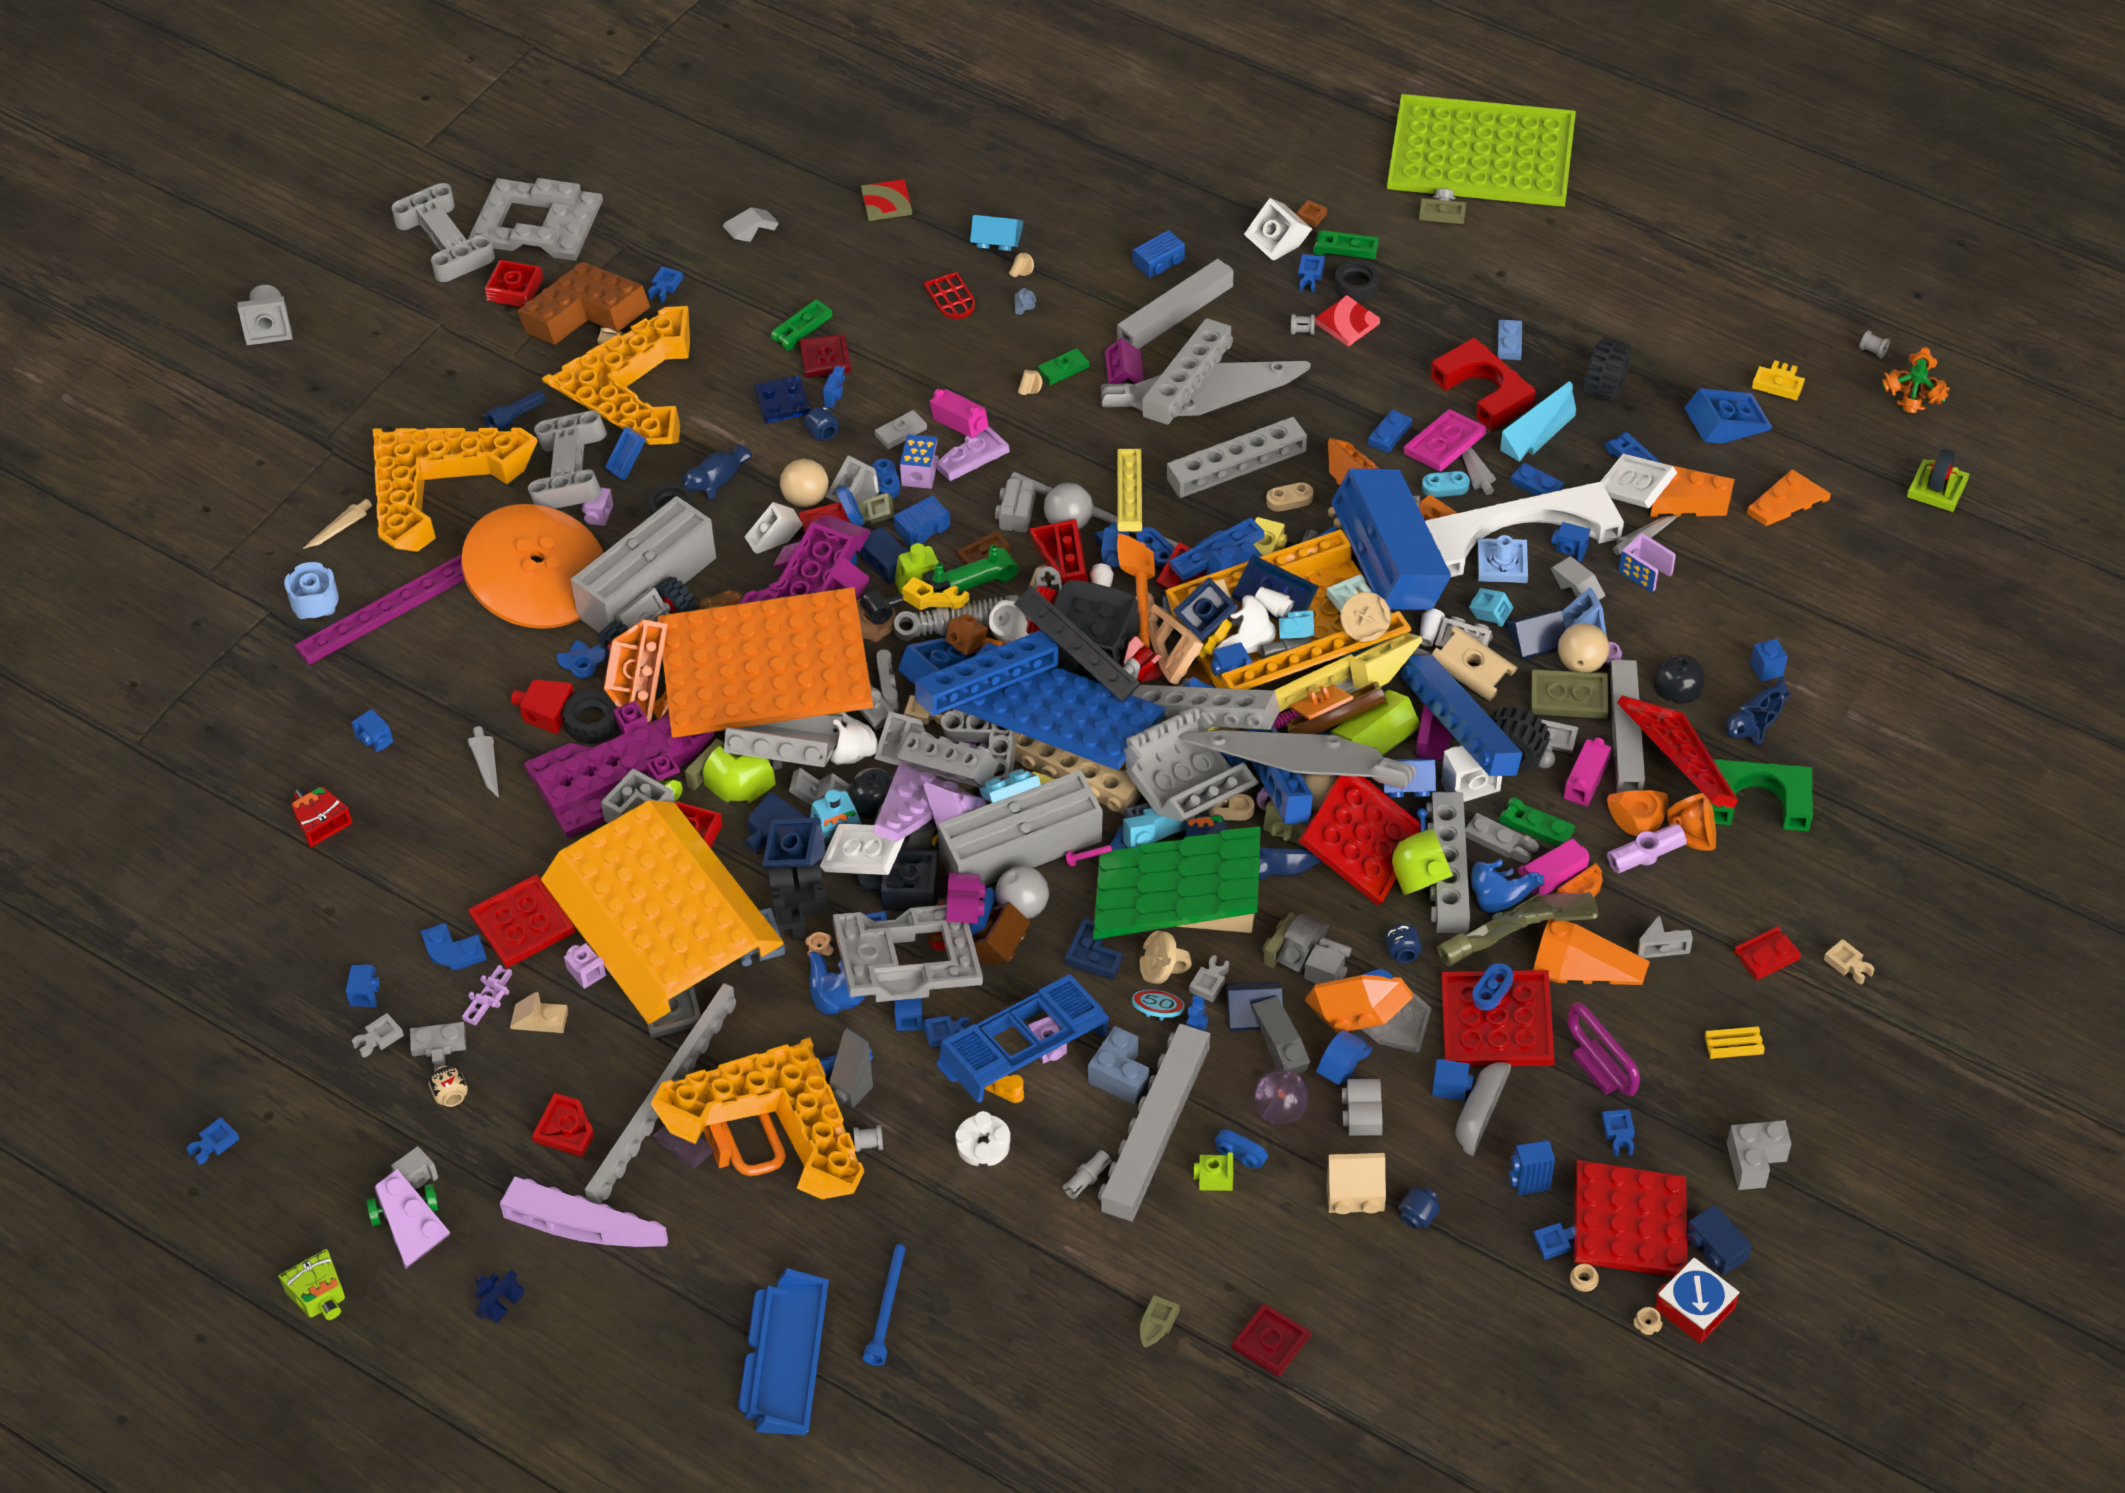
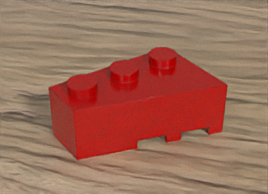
M1076 519L1029 529L1034 548L1047 567H1053L1059 572L1062 586L1065 582L1072 580L1089 582L1082 538Z

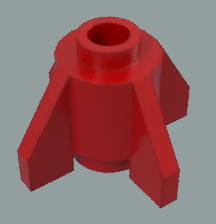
M1134 635L1127 642L1122 667H1124V663L1129 658H1134L1140 665L1137 677L1139 683L1161 678L1164 673L1157 662L1161 656L1158 653H1153L1146 646L1140 649L1144 644Z

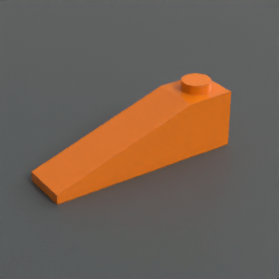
M1548 919L1533 970H1549V981L1556 983H1567V980L1583 981V984H1592V981H1607L1609 984L1642 985L1650 961L1577 924Z

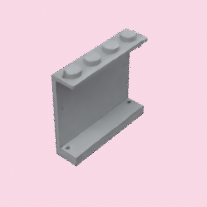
M835 713L742 728L726 727L724 752L825 767L837 746L840 731L837 725L833 724V720L838 719L843 724V714Z

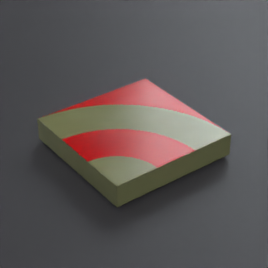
M905 179L861 185L868 221L912 215Z

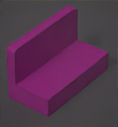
M1120 338L1105 350L1108 384H1121L1127 378L1135 383L1144 381L1141 352L1139 349Z
M1424 704L1417 741L1416 759L1428 758L1435 760V762L1443 763L1444 751L1449 748L1451 733L1439 719L1433 718V713Z

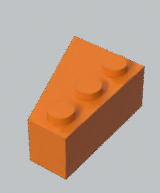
M1673 466L1677 474L1652 504L1650 517H1658V514L1672 513L1673 516L1679 515L1678 517H1681V513H1695L1696 516H1726L1735 479Z

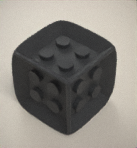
M1077 580L1065 582L1053 606L1122 667L1127 642L1134 635L1138 636V603L1135 596L1116 588ZM1060 646L1058 647V664L1055 667L1100 683Z

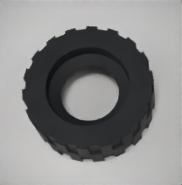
M581 690L566 700L562 713L566 732L575 741L584 742V744H595L599 741L607 740L608 737L614 734L615 730L617 731L618 723L613 713L617 706L603 690ZM589 709H599L603 712V718L600 721L588 724L580 722L579 715Z

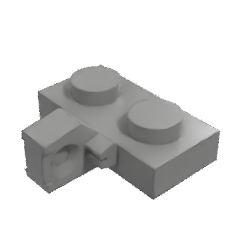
M464 1022L410 1028L412 1056H432L434 1070L445 1066L446 1054H451L453 1051L466 1050Z

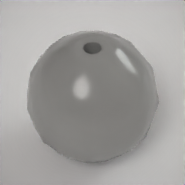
M1069 482L1058 484L1049 491L1045 498L1044 513L1050 524L1076 519L1080 530L1087 525L1092 517L1093 503L1091 496L1078 484Z
M1016 866L1004 872L999 878L995 889V898L998 905L1011 902L1027 919H1031L1040 914L1045 908L1049 898V888L1045 878L1037 870L1031 867Z

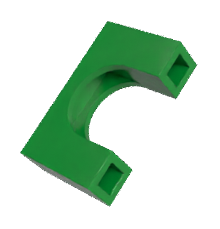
M1713 759L1734 794L1747 787H1761L1770 790L1782 803L1783 830L1809 832L1813 817L1812 767ZM1712 804L1715 824L1731 825L1734 808L1718 807Z

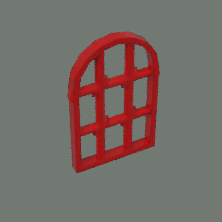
M957 272L924 282V287L938 307V310L944 316L960 319L969 316L974 311L975 301L973 295ZM956 277L961 285H953L950 279ZM946 280L951 288L944 290L939 285V282ZM935 284L940 292L933 294L929 286ZM963 288L968 297H961L957 290ZM954 292L958 301L950 302L946 293ZM943 296L947 304L941 306L936 297ZM969 300L972 301V307L970 309L965 304V302ZM960 304L966 312L958 314L953 306ZM949 308L954 314L946 312L944 309Z

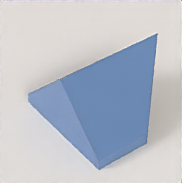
M1589 587L1562 611L1565 630L1574 624L1591 623L1599 627L1606 634L1602 605L1594 590Z

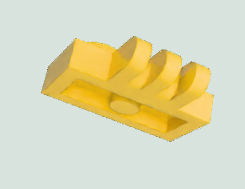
M1774 360L1771 369L1759 366L1753 381V389L1798 400L1805 378L1795 376L1797 366L1793 365L1791 370L1787 371L1788 364L1783 363L1780 369L1778 368L1779 361Z

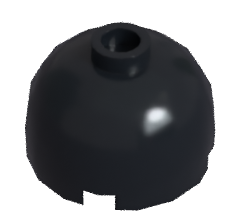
M1687 654L1670 655L1661 661L1657 667L1654 687L1664 700L1668 701L1670 698L1677 700V704L1691 703L1701 695L1704 688L1705 673L1701 664L1694 657Z
M872 767L858 772L851 780L848 795L859 816L870 819V816H877L880 805H883L893 781L890 773L881 768Z

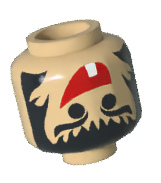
M441 1066L429 1078V1087L432 1095L440 1105L447 1107L456 1106L463 1101L468 1092L464 1076L457 1067Z

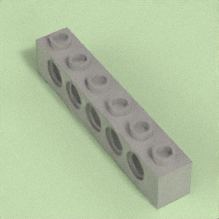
M1207 318L1203 321L1144 396L1143 417L1168 425L1174 417L1178 416L1180 409L1185 403L1189 402L1195 389L1198 390L1202 380L1209 376L1212 367L1220 362L1226 349H1230L1233 342L1230 325Z
M1294 417L1281 420L1275 424L1167 463V481L1178 497L1182 498L1306 452L1307 435Z
M1140 685L1132 694L1135 697L1165 707V716L1160 720V724L1171 717L1180 715V713L1188 709L1197 707L1199 713L1205 711L1213 721L1211 727L1270 730L1280 712L1276 693L1269 690Z
M1432 792L1431 802L1426 803V818H1431V823H1427V829L1433 827L1453 876L1430 885V901H1435V907H1431V922H1436V933H1468L1470 910L1463 792Z

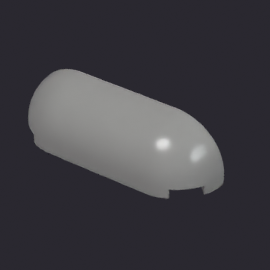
M1493 1063L1479 1073L1458 1119L1455 1135L1463 1146V1150L1471 1156H1474L1509 1076L1511 1064Z

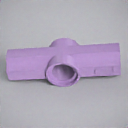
M1673 824L1654 833L1648 831L1640 833L1635 841L1608 852L1607 859L1614 873L1617 872L1619 874L1640 864L1652 865L1656 862L1658 856L1686 845L1687 839L1682 827L1679 824Z

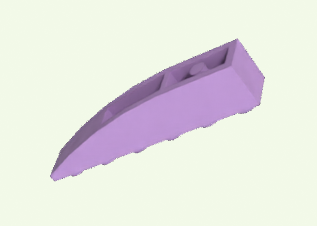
M514 1177L500 1202L504 1218L573 1240L632 1247L666 1246L668 1243L666 1227H663L662 1224L656 1221L648 1222L642 1220L632 1213H622L613 1210L606 1204L598 1205L589 1202L579 1195L571 1196L565 1194L555 1187L547 1188L531 1179Z

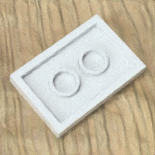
M1622 454L1601 481L1610 498L1649 508L1677 472L1670 465Z
M839 824L820 867L824 872L889 875L904 838L898 842H893L873 833L875 825Z

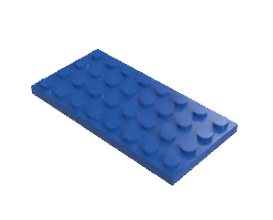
M987 642L975 656L1000 646ZM1057 667L1050 668L954 707L956 710L1118 770L1125 762L1126 753L1123 749L1127 748L1126 739L1137 733H1143L1144 730L1157 725L1165 716V707L1133 695L1122 703L1102 684Z

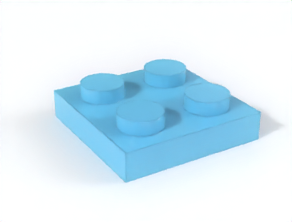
M1019 769L1009 773V778L1003 780L994 778L986 781V786L979 788L983 799L994 803L1040 786L1041 783L1038 775Z

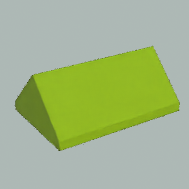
M1387 690L1384 693L1387 703L1343 722L1332 730L1331 734L1339 736L1341 739L1374 747L1383 756L1419 730L1420 722L1409 697Z

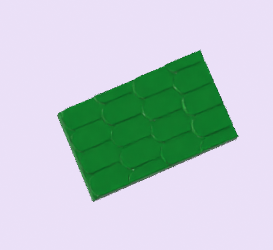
M1261 826L1223 830L1218 834L1190 836L1177 841L1140 844V847L1116 849L1100 854L1093 940L1175 926L1252 933L1254 914L1257 913Z

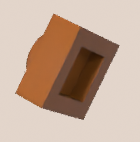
M1307 200L1296 215L1306 224L1316 227L1327 215V208Z

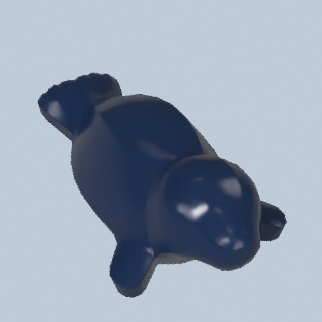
M737 444L731 452L711 454L698 467L690 468L682 476L683 486L689 489L690 492L697 490L706 492L708 499L713 501L716 498L717 489L734 477L740 464L749 460L752 457V453L741 444Z
M1780 676L1774 688H1769L1753 695L1744 702L1739 712L1728 717L1725 725L1729 737L1734 739L1751 737L1755 745L1762 744L1766 728L1778 717L1784 701L1791 696L1785 686L1783 676Z
M1260 848L1259 880L1266 879L1269 876H1297L1316 864L1324 862L1310 850Z

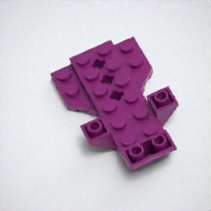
M829 515L812 521L801 542L784 546L773 567L783 571L779 581L770 584L769 588L758 592L753 590L746 593L740 604L831 591L835 587L837 590L854 587L856 598L860 599L870 578L854 566L850 560L855 551L860 552L870 534V530Z
M634 701L613 710L622 732L621 736L593 748L568 743L524 762V767L566 838H570L606 822L604 821L601 802L632 769L657 782L680 772V766L697 758L715 735L714 732L672 738L669 715L648 723L644 712L638 703Z

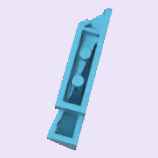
M1570 381L1507 427L1502 432L1500 451L1517 461H1521L1527 452L1533 455L1563 428L1576 414L1572 383Z

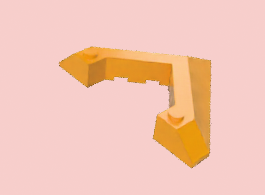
M688 306L664 307L658 311L657 316L650 320L645 318L631 326V331L622 336L617 334L586 352L587 354L578 357L562 366V371L555 375H546L542 378V381L588 409L599 412L600 416L624 429L625 426L631 427L645 437V443L649 445L678 443L680 422L676 406L652 407L648 403L644 404L627 386L665 359H687L689 357L690 328Z
M396 428L394 432H383L382 429H373L379 538L395 549L420 551L436 538L431 518L422 513L425 480L491 474L505 484H508L525 471L537 444V438L522 428H511V431H498V428H479L478 431L467 432L465 428H426L425 430Z
M810 1037L801 1040L800 1044L789 1047L786 1044L767 1050L766 1053H757L721 1064L715 1070L706 1072L704 1069L685 1076V1079L673 1082L668 1080L662 1082L651 1101V1106L668 1131L696 1144L707 1125L775 1111L804 1165L797 1189L817 1198L827 1199L853 1194L864 1174V1168L861 1162L858 1163L856 1158V1149L849 1133H846L843 1126L844 1119L830 1085L825 1080L826 1075L819 1058H816L813 1052V1043Z

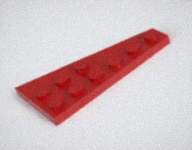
M1621 695L1617 704L1701 790L1712 804L1718 807H1735L1738 802L1736 795L1683 712Z

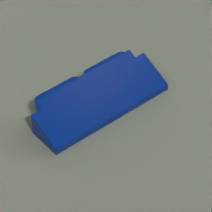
M786 1268L777 1280L776 1287L768 1285L765 1290L760 1289L754 1295L748 1343L755 1350L754 1353L748 1354L745 1358L738 1408L741 1412L745 1413V1419H757L755 1432L806 1435L809 1432L828 1279Z

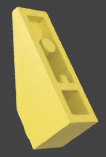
M1404 633L1349 659L1354 687L1360 689L1375 681H1378L1380 687L1389 683L1422 642V638L1410 633Z

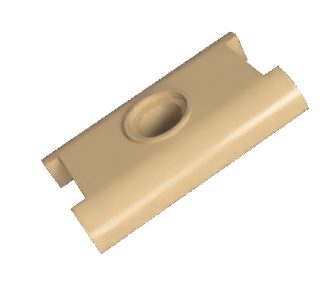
M1455 626L1451 630L1452 638L1442 650L1436 648L1431 656H1434L1451 676L1490 702L1497 694V688L1494 686L1505 673L1512 676L1518 667L1458 626ZM1474 662L1477 663L1479 666L1473 667L1470 666L1468 663Z

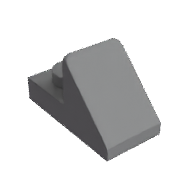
M1658 916L1639 939L1637 955L1642 958L1690 954L1693 940L1691 930L1664 932L1661 918Z

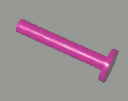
M1108 845L1078 854L1068 851L1066 853V860L1069 866L1072 867L1076 865L1077 860L1111 852L1112 848Z

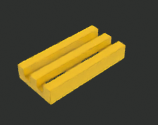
M1759 1027L1705 1032L1710 1059L1764 1054L1765 1048L1764 1044L1762 1045ZM1744 1044H1755V1045H1751V1046H1740V1047H1739V1045H1744ZM1728 1046V1048L1714 1049V1047Z

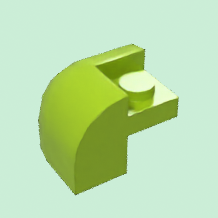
M718 746L711 753L703 768L704 785L727 803L745 800L750 803L776 785L775 775L768 759L725 753L721 746Z
M1433 827L1407 837L1394 850L1392 858L1393 870L1403 895L1453 876Z

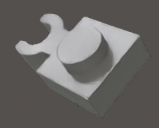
M1213 955L1209 960V969L1200 968L1189 985V992L1213 1002L1225 983L1224 975L1229 971V961L1226 960L1223 966H1216L1217 956Z
M386 1013L366 1026L367 1034L354 1037L352 1044L355 1049L360 1045H365L359 1050L362 1057H367L372 1053L375 1046L383 1050L404 1035L402 1029Z

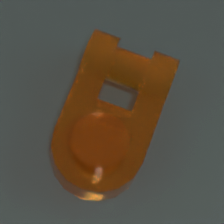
M728 590L710 599L703 598L697 605L699 610L740 604L742 596L737 591Z

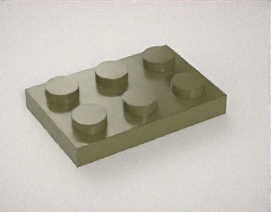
M1532 670L1531 712L1534 713L1533 715L1607 719L1608 674Z

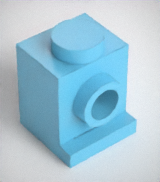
M1480 588L1469 608L1476 619L1494 622L1502 627L1513 606L1504 592Z
M1313 610L1287 612L1288 617L1279 618L1280 638H1304L1315 635Z

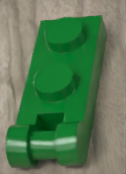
M1322 230L1316 234L1313 252L1318 256L1328 253L1376 259L1379 237Z
M815 299L774 329L770 338L776 343H781L783 348L790 351L799 340L833 317L832 310Z
M1510 798L1506 805L1507 810L1502 811L1499 817V821L1503 825L1556 847L1571 839L1576 826L1524 805L1517 798Z

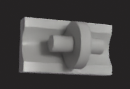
M870 684L874 708L858 711L875 730H879L884 727L888 712L894 711L881 697L880 691L873 688Z

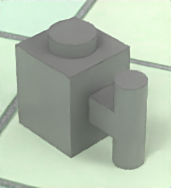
M1322 937L1319 945L1315 944L1305 963L1304 979L1316 984L1344 979L1347 972V967L1344 966L1345 957L1348 958L1350 956L1352 948Z

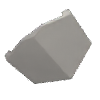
M848 455L825 497L835 503L841 502L836 489L843 485L849 488L857 504L865 499L878 496L879 486L876 470Z
M889 711L874 759L895 766H899V763L903 764L897 757L909 732L918 734L921 731L925 732L922 720Z

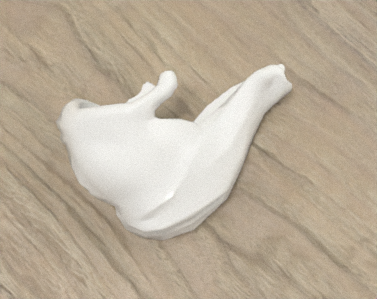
M1252 595L1244 596L1242 598V609L1230 615L1231 618H1236L1230 622L1232 624L1231 627L1239 625L1237 634L1222 641L1214 650L1242 642L1247 653L1259 651L1261 644L1271 643L1275 638L1276 628L1269 620L1268 612L1262 603L1257 601Z
M1000 600L993 607L989 616L990 630L995 638L1007 644L1029 635L1026 632L1027 616L1014 605V601Z
M846 712L839 713L843 714V724L838 719L833 720V724L837 725L840 732L837 748L833 751L830 761L836 765L852 764L864 757H871L875 754L878 748V739L868 725L848 716Z

